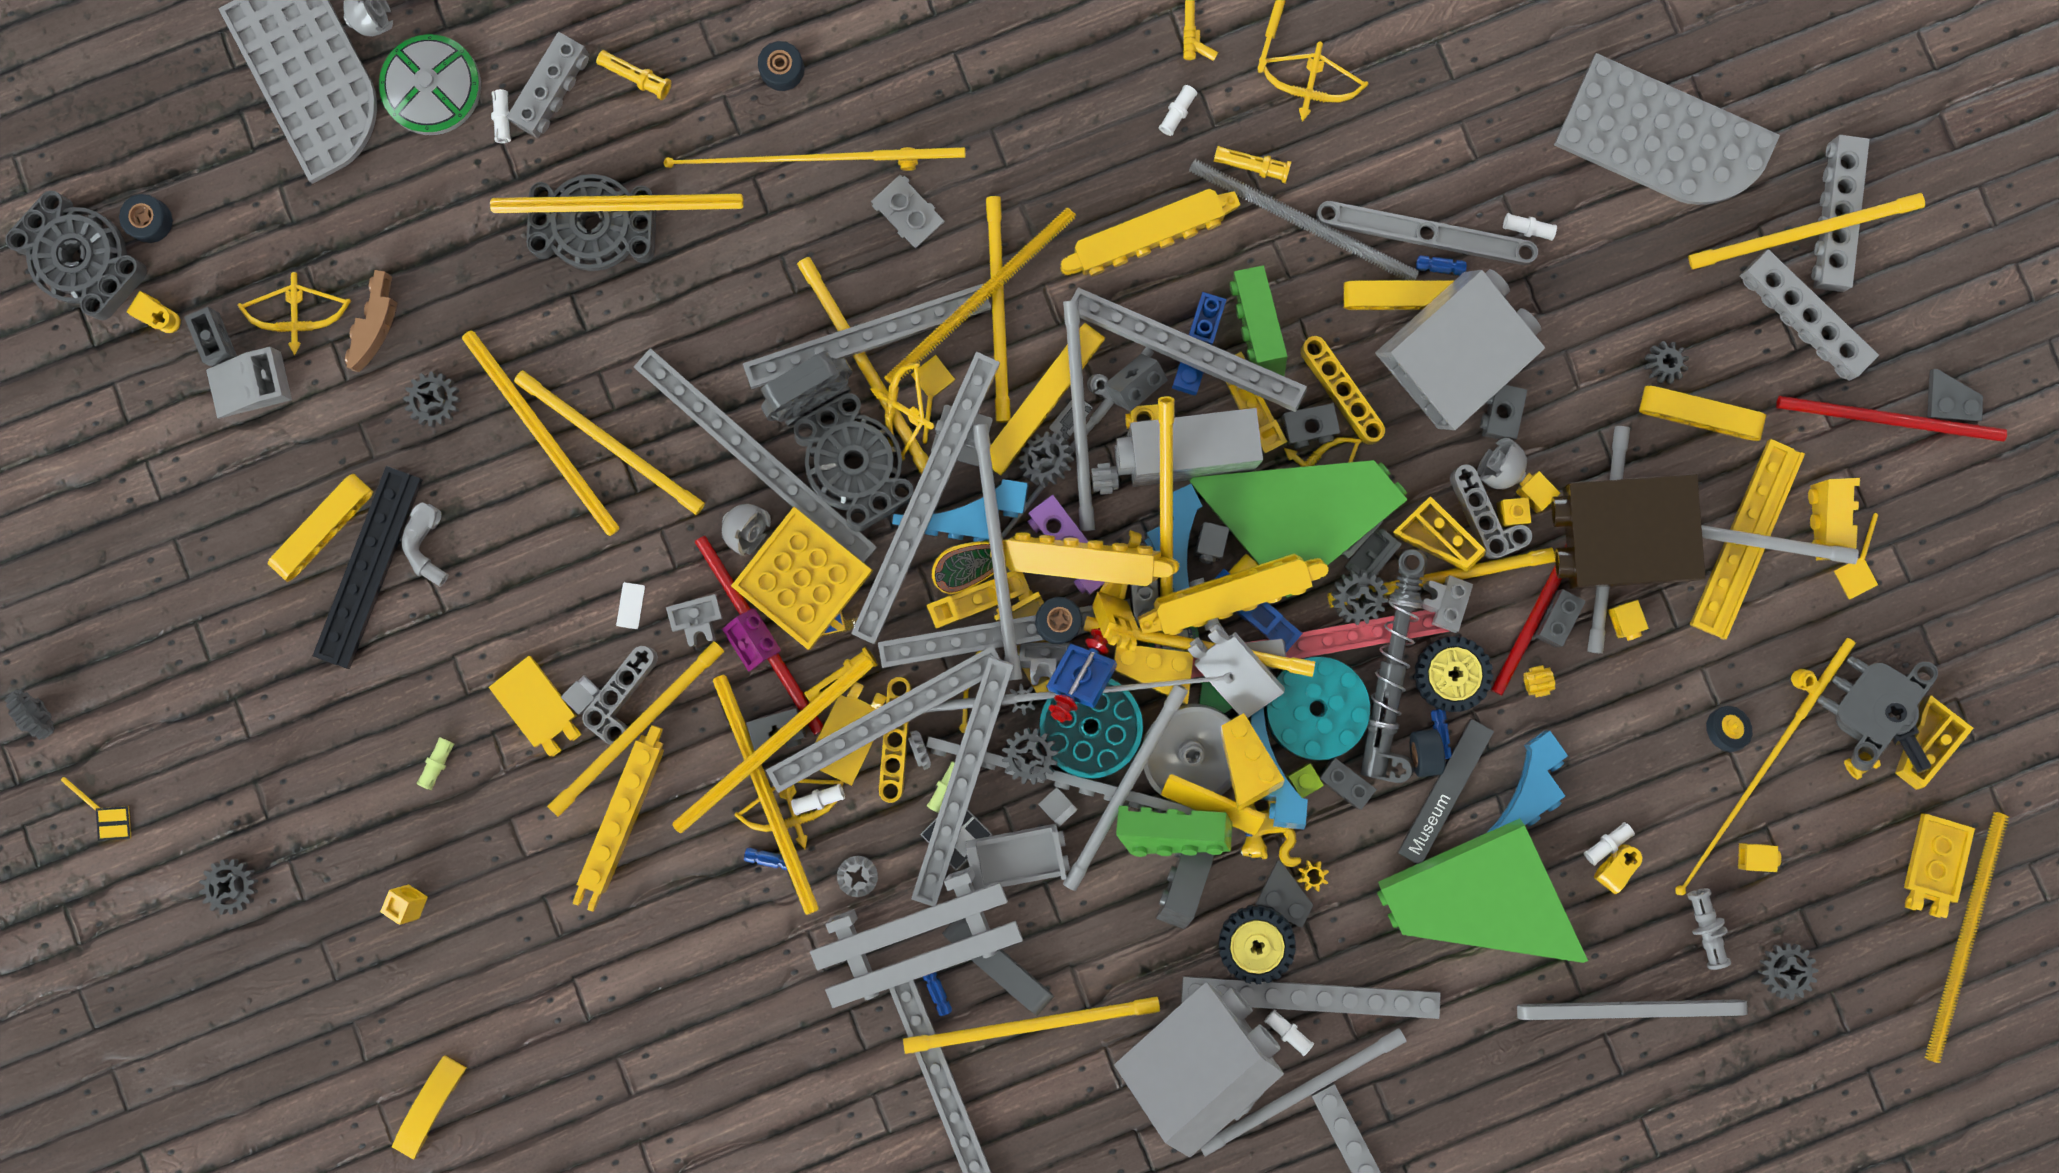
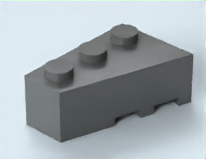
M1197 852L1196 855L1192 856L1175 853L1174 857L1178 859L1175 867L1171 866L1167 876L1169 884L1167 890L1164 889L1159 900L1161 906L1156 919L1182 929H1186L1191 923L1214 855L1207 852Z

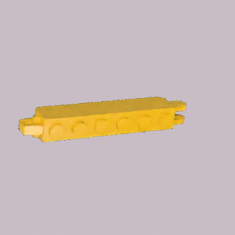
M1207 189L1081 239L1075 246V253L1061 261V272L1071 276V274L1082 271L1084 276L1087 274L1096 276L1104 272L1105 267L1114 265V267L1121 266L1128 262V258L1137 255V258L1144 257L1150 254L1151 249L1160 246L1161 249L1169 247L1175 243V239L1180 237L1189 239L1197 235L1198 230L1207 228V230L1214 229L1221 225L1225 215L1239 208L1240 203L1235 191L1217 195L1216 191Z
M1023 532L1016 533L1010 539L1002 540L1006 566L1010 571L1148 586L1159 577L1169 578L1178 572L1180 567L1176 559L1161 557V551H1154L1151 546H1138L1137 549L1128 548V544L1114 543L1112 546L1103 545V541L1098 540L1080 543L1077 538H1064L1062 541L1055 540V537L1051 535H1041L1039 538L1031 537L1030 533Z
M1291 554L1158 597L1153 604L1155 609L1138 616V622L1143 634L1163 631L1164 635H1176L1183 632L1184 628L1190 626H1204L1208 623V620L1215 618L1225 619L1231 617L1233 612L1239 610L1250 611L1257 608L1258 604L1264 602L1275 603L1280 601L1283 596L1289 594H1303L1307 591L1306 589L1313 587L1311 581L1320 579L1328 574V565L1321 558L1304 561L1300 556Z
M651 725L647 736L641 735L640 739L635 741L576 884L579 887L573 899V904L577 906L583 901L586 889L594 892L588 903L587 910L593 912L596 909L601 895L607 891L663 756V743L659 742L663 729L658 726Z

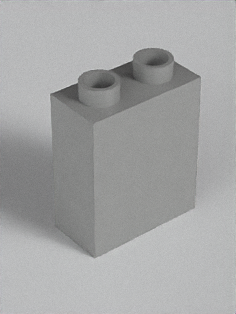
M1489 269L1486 273L1483 270L1462 273L1375 352L1438 429L1456 430L1545 349L1544 345L1536 337L1542 330L1539 322L1531 313L1523 308H1520L1517 312L1505 299V296L1510 292V288L1506 281L1494 270Z
M1256 408L1174 418L1173 482L1186 481L1193 477L1253 472L1263 461ZM1158 420L1130 423L1127 436L1116 438L1117 445L1114 446L1118 476L1131 474L1132 487L1160 484V424Z
M1207 982L1114 1064L1163 1141L1188 1157H1192L1284 1075L1272 1057L1281 1049L1279 1044L1262 1025L1259 1024L1253 1030L1248 1025L1245 1018L1253 1010L1244 997L1233 987L1222 994Z

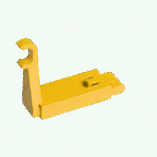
M1130 530L1128 548L1137 549L1140 546L1142 535ZM1105 582L1100 591L1097 592L1092 604L1102 635L1107 639L1108 644L1114 646L1117 643L1118 647L1123 649L1127 646L1128 650L1134 652L1140 630L1128 601L1123 600L1125 599L1128 584Z

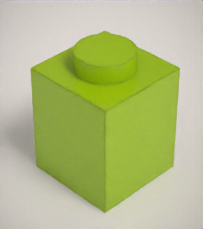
M1306 763L1285 776L1302 798L1324 786L1311 763Z

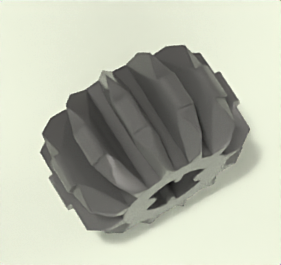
M1662 341L1658 347L1654 345L1650 348L1651 354L1645 355V359L1650 363L1646 364L1644 369L1652 370L1649 378L1652 379L1657 376V384H1661L1664 381L1668 385L1672 384L1675 379H1682V372H1686L1689 368L1683 364L1689 360V357H1682L1681 353L1684 352V348L1681 347L1676 350V342H1671L1667 345L1665 341ZM1663 360H1665L1666 362L1669 361L1670 366H1668V364H1663Z

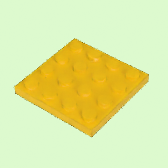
M793 507L731 587L806 649L811 650L874 570L798 508Z

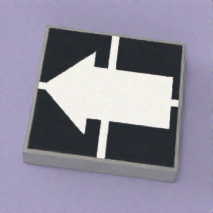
M968 809L950 861V865L956 871L968 860L966 841L993 835ZM937 818L920 834L928 843L930 842Z

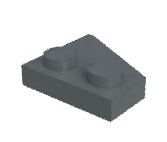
M1938 369L1930 370L1927 418L1967 422L1982 421L1983 395Z
M1277 860L1255 904L1264 905L1266 908L1271 907L1276 912L1279 911L1289 922L1302 928L1313 904L1283 863Z

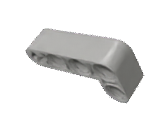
M1461 465L1451 473V485L1476 541L1486 550L1484 555L1486 558H1500L1527 546L1531 542L1532 532L1525 525H1516L1503 531L1474 467L1471 465ZM1467 474L1469 478L1460 481L1459 476ZM1473 485V489L1464 492V489ZM1470 494H1474L1479 498L1478 507H1473L1469 503ZM1481 517L1488 519L1490 523L1488 530H1483L1479 526ZM1515 530L1523 535L1521 544L1513 540ZM1492 540L1500 545L1498 554L1491 552L1489 548Z
M646 646L636 647L583 713L582 720L584 725L609 745L615 741L611 737V731L614 727L620 728L622 733L628 728L615 716L655 667L658 656L654 649ZM641 653L647 654V658L649 659L647 663L641 662ZM640 663V665L637 668L642 669V671L640 672L638 669L632 667L631 664L638 665ZM627 671H631L634 675V680L630 685H626L623 682V675ZM611 691H615L618 695V700L614 705H610L607 701V695ZM595 711L600 712L602 720L598 725H594L591 721V716Z

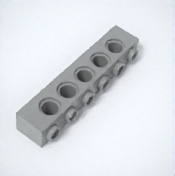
M1838 135L1828 143L1825 153L1826 157H1828V165L1823 173L1825 190L1820 198V206L1823 207L1822 216L1819 217L1818 222L1837 217L1835 208L1839 209L1842 215L1862 210L1870 139ZM1841 160L1847 162L1848 169L1841 165ZM1838 184L1845 188V194L1839 191ZM1860 224L1819 234V240L1814 248L1817 260L1811 274V278L1814 280L1813 288L1845 292L1853 287ZM1832 233L1839 236V243L1833 240ZM1830 258L1835 259L1837 268L1831 266Z
M1769 249L1760 254L1739 275L1743 279L1744 285L1751 291L1757 292L1762 297V302L1767 307L1773 308L1780 315L1783 323L1792 326L1798 332V336L1802 341L1811 344L1817 350L1816 353L1821 359L1829 361L1835 367V372L1840 377L1848 381L1859 377L1879 356ZM1766 277L1773 279L1774 287L1767 284ZM1785 294L1791 296L1793 300L1792 305L1785 301ZM1803 312H1807L1810 315L1811 322L1805 321ZM1822 329L1829 333V340L1823 338ZM1840 347H1844L1847 350V358L1841 355Z

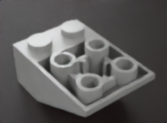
M272 347L246 352L206 370L218 419L292 400L282 354Z

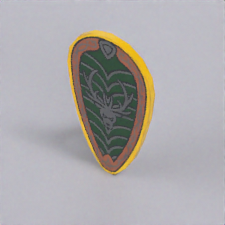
M990 542L964 543L943 551L932 567V579L935 586L943 593L956 594L970 589L992 576L994 571L990 554Z

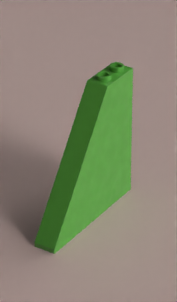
M1374 460L1193 477L1189 480L1190 484H1192L1195 490L1259 565L1291 554L1300 556L1304 561L1321 558L1325 564L1329 565L1407 501L1405 497L1407 492L1399 482L1394 484L1388 477L1391 473L1381 462L1377 464ZM1292 594L1286 595L1285 597L1288 599L1292 596Z
M1520 818L1378 882L1381 890L1377 894L1383 906L1389 905L1391 913L1388 914V917L1394 928H1400L1402 935L1581 963L1588 961L1531 837Z

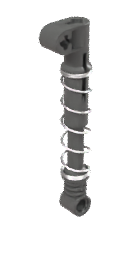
M1417 549L1407 550L1399 558L1398 573H1401V576H1397L1400 582H1396V586L1399 587L1398 589L1395 588V591L1391 593L1389 598V604L1396 609L1394 621L1384 624V627L1391 632L1389 645H1384L1380 648V651L1387 656V660L1381 661L1380 669L1375 672L1378 681L1376 692L1371 695L1374 703L1367 725L1368 735L1360 772L1361 775L1394 783L1407 781L1415 771L1414 762L1405 755L1392 753L1391 747L1393 736L1399 729V724L1396 723L1397 716L1401 715V712L1398 711L1401 694L1406 691L1403 688L1406 669L1411 667L1403 662L1405 646L1415 644L1412 639L1407 637L1410 622L1419 620L1416 615L1412 614V611L1421 608L1422 599L1418 590H1421L1422 587L1419 586V583H1423L1420 577H1424L1427 567L1426 555ZM1411 555H1415L1419 559V566L1415 570L1410 569L1407 565V559ZM1393 623V628L1391 630L1387 627V625ZM1389 647L1388 654L1385 653L1382 649ZM1386 698H1389V699H1388V704H1387V706H1386V705H1385V703H1386ZM1382 728L1380 745H1378L1380 730ZM1389 758L1393 759V767L1402 763V768L1406 769V771L1399 775V771L1393 769L1390 775H1386Z

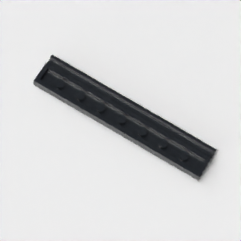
M388 466L385 467L312 655L313 657L346 669L351 668L423 479Z

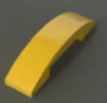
M1242 352L1235 354L1236 356L1245 359ZM1226 382L1239 410L1257 409L1263 453L1265 454L1286 443L1287 440L1277 420H1274L1264 399Z
M1010 571L1007 573L1010 600L1030 591L1023 572ZM995 579L926 605L935 628L949 625L997 606Z
M445 1055L441 1058L403 1121L392 1148L413 1160L417 1157L428 1137L429 1130L450 1093L455 1090L467 1067Z

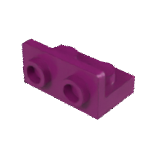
M754 608L737 616L722 629L748 672L781 651Z

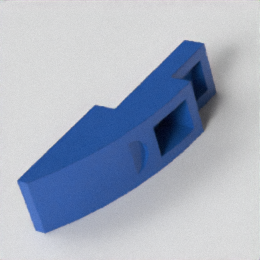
M1202 292L1189 336L1213 345L1227 299ZM1180 362L1172 389L1196 396L1204 372Z
M1223 569L1215 579L1229 575L1230 573ZM1267 602L1258 604L1257 608L1250 611H1236L1241 618L1249 622L1269 640L1283 639L1286 652L1303 634Z

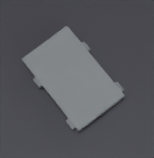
M899 175L871 203L873 204L872 207L876 211L879 210L898 230L897 233L900 237H905L916 249L945 221L934 211L935 207L931 203L928 204L909 184L910 180L905 175L903 177Z

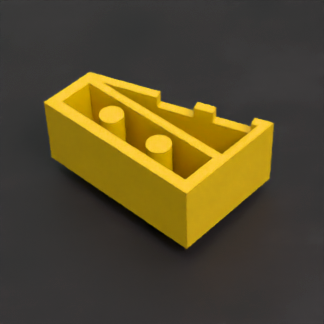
M1860 478L1829 479L1810 485L1811 489L1808 492V500L1812 504V515L1810 517V526L1814 530V540L1812 543L1856 549L1857 525H1853V510H1858L1859 502L1854 501V486H1860ZM1816 557V561L1830 560L1826 558Z
M1431 496L1393 532L1394 537L1466 572L1486 554V550Z
M1117 644L1115 646L1114 660L1117 663L1115 671L1139 683L1191 679L1193 656L1190 652L1136 646L1133 652L1128 650L1127 646L1124 649L1118 647ZM1190 684L1181 685L1190 690ZM1173 686L1154 687L1152 689L1168 696ZM1189 691L1182 702L1185 705L1188 704Z
M1931 695L1925 697L1920 703L1919 719L1916 724L1919 731L1916 739L1928 758L1931 768L1925 772L1917 773L1906 752L1903 750L1895 774L1916 790L1924 788L1974 729Z
M1244 713L1221 726V737L1239 812L1283 787L1284 778Z

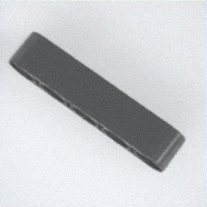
M966 918L950 923L942 933L951 943L972 936ZM1002 949L997 950L995 955L988 958L979 956L971 959L1036 1016L1041 1013L1054 997L1045 986Z

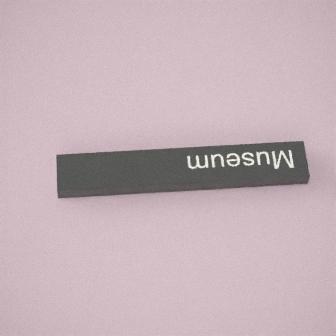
M1473 719L1469 720L1451 753V758L1445 764L1444 773L1438 776L1397 851L1398 854L1416 864L1424 861L1493 735V730Z

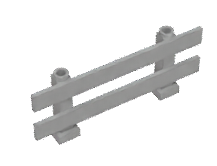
M971 866L949 874L944 880L947 891L954 889L957 896L955 899L857 933L854 927V923L858 919L854 909L831 917L825 925L829 934L836 932L839 940L810 950L811 957L817 970L847 960L854 976L850 980L825 989L832 1008L863 997L865 1000L872 999L878 996L880 991L979 956H983V958L991 957L999 949L1022 942L1023 937L1016 921L990 929L983 911L1008 902L1001 883L999 882L975 891L972 885L975 873ZM966 918L972 933L971 937L872 971L865 953Z

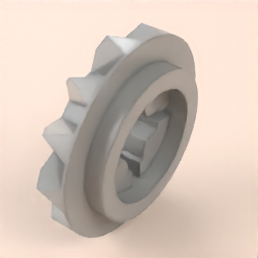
M916 730L910 732L911 737L908 740L919 767L923 766V769L926 770L930 768L931 761L922 737Z
M850 857L838 868L837 881L839 887L848 896H865L877 884V869L873 862L865 857ZM862 866L861 876L867 882L858 881L852 886L853 877L847 871L856 873Z

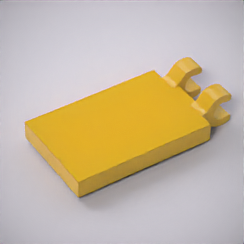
M532 656L525 658L489 686V689L534 747L542 744L550 757H554L562 751L553 740L561 731L564 732L570 741H574L582 735L571 721L577 715L561 698L562 695Z
M855 682L850 687L846 697L840 695L836 699L816 742L880 708L885 703L886 696L876 693L871 705L861 701L858 697L864 686ZM873 741L820 771L852 786Z
M1921 814L1904 888L1911 890L1906 898L1905 908L1921 911L1924 905V898L1934 901L1930 907L1929 915L1947 918L1950 902L1958 903L1975 828L1929 814Z

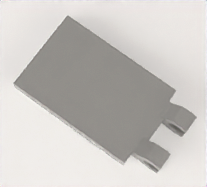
M1217 623L1209 629L1211 633L1208 634L1211 641L1215 643L1214 646L1208 649L1198 637L1190 642L1191 647L1188 648V651L1193 657L1198 658L1195 660L1194 665L1206 678L1224 676L1228 672L1234 675V681L1229 684L1224 680L1210 681V683L1239 715L1244 713L1248 718L1284 693L1285 688L1236 632L1229 636L1222 626Z

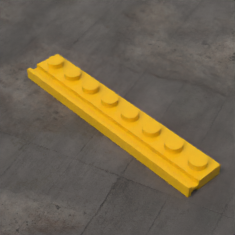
M1772 439L1767 441L1730 530L1771 536L1805 453L1797 452L1793 448ZM1724 542L1690 622L1691 626L1718 636L1723 640L1727 639L1765 548Z

